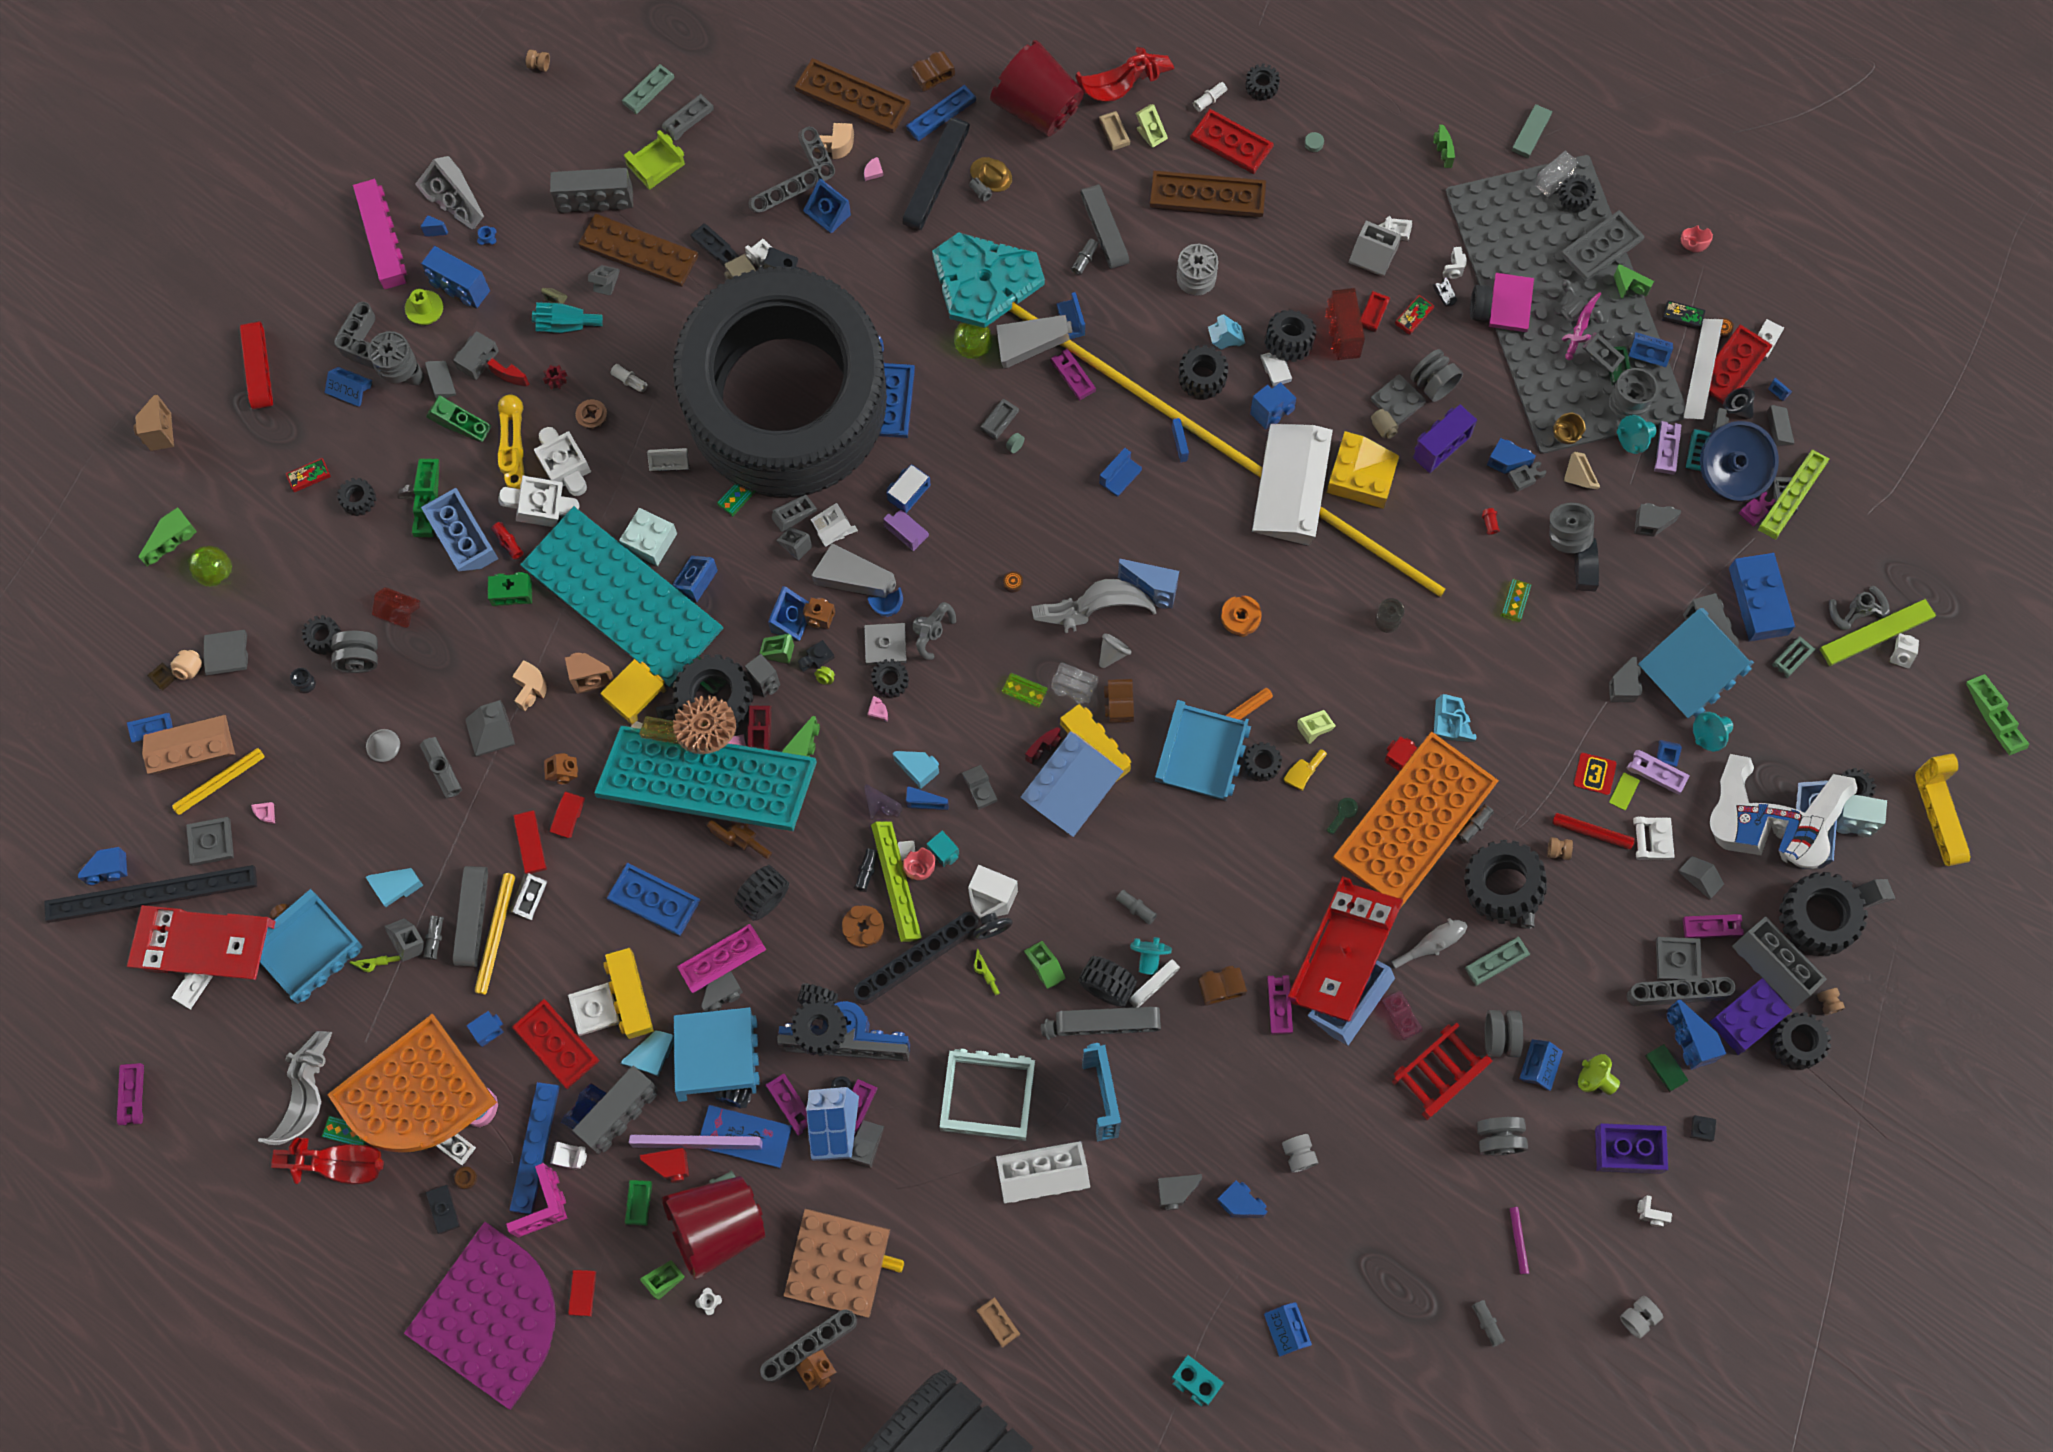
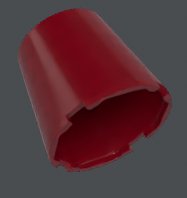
M1033 40L1032 46L1027 44L1001 73L999 77L1001 82L998 87H993L990 101L1045 135L1052 136L1058 130H1061L1067 120L1076 113L1084 91L1038 40Z
M742 1176L662 1197L667 1220H672L675 1231L672 1232L682 1259L694 1280L699 1279L765 1238L764 1222L761 1217L763 1215L759 1204L755 1203L753 1191L750 1185L747 1186Z

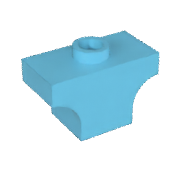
M1224 314L1217 317L1218 321L1208 327L1212 344L1221 350L1228 346H1241L1245 344L1242 327Z

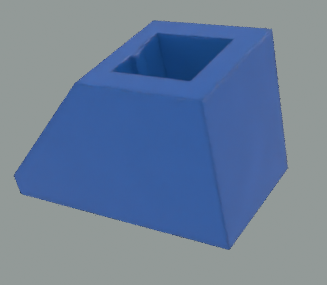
M1500 438L1487 465L1506 474L1524 465H1527L1528 468L1531 467L1536 455L1532 454L1528 449L1516 446L1510 440Z
M119 847L97 851L78 873V878L87 885L99 884V881H118L120 877H126V852Z
M1237 1180L1216 1201L1231 1217L1263 1218L1268 1212L1265 1209L1267 1207L1265 1203L1258 1197L1255 1199L1250 1194L1251 1190L1243 1182L1239 1183Z

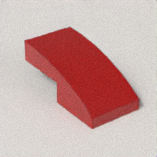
M493 358L487 363L490 371L497 377L515 385L526 387L529 385L526 375L513 364L506 369Z
M565 792L556 811L550 832L571 838L576 820L580 817L585 797Z

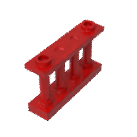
M1458 1023L1453 1026L1447 1025L1440 1032L1442 1036L1409 1066L1406 1068L1401 1066L1394 1073L1396 1077L1392 1083L1396 1085L1402 1080L1424 1104L1423 1107L1426 1109L1422 1115L1427 1121L1493 1061L1488 1055L1482 1059L1480 1056L1477 1057L1454 1033L1460 1026ZM1447 1038L1471 1062L1470 1066L1472 1068L1467 1073L1464 1070L1461 1071L1439 1047ZM1431 1052L1455 1076L1454 1079L1457 1081L1452 1086L1446 1085L1427 1065L1424 1059ZM1416 1066L1440 1090L1441 1096L1436 1101L1433 1098L1430 1099L1408 1075Z

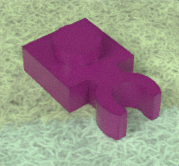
M1764 492L1758 501L1754 498L1739 513L1753 527L1768 514L1769 511L1767 509L1771 508L1776 501L1773 499L1771 502H1766L1764 498L1767 496V492Z

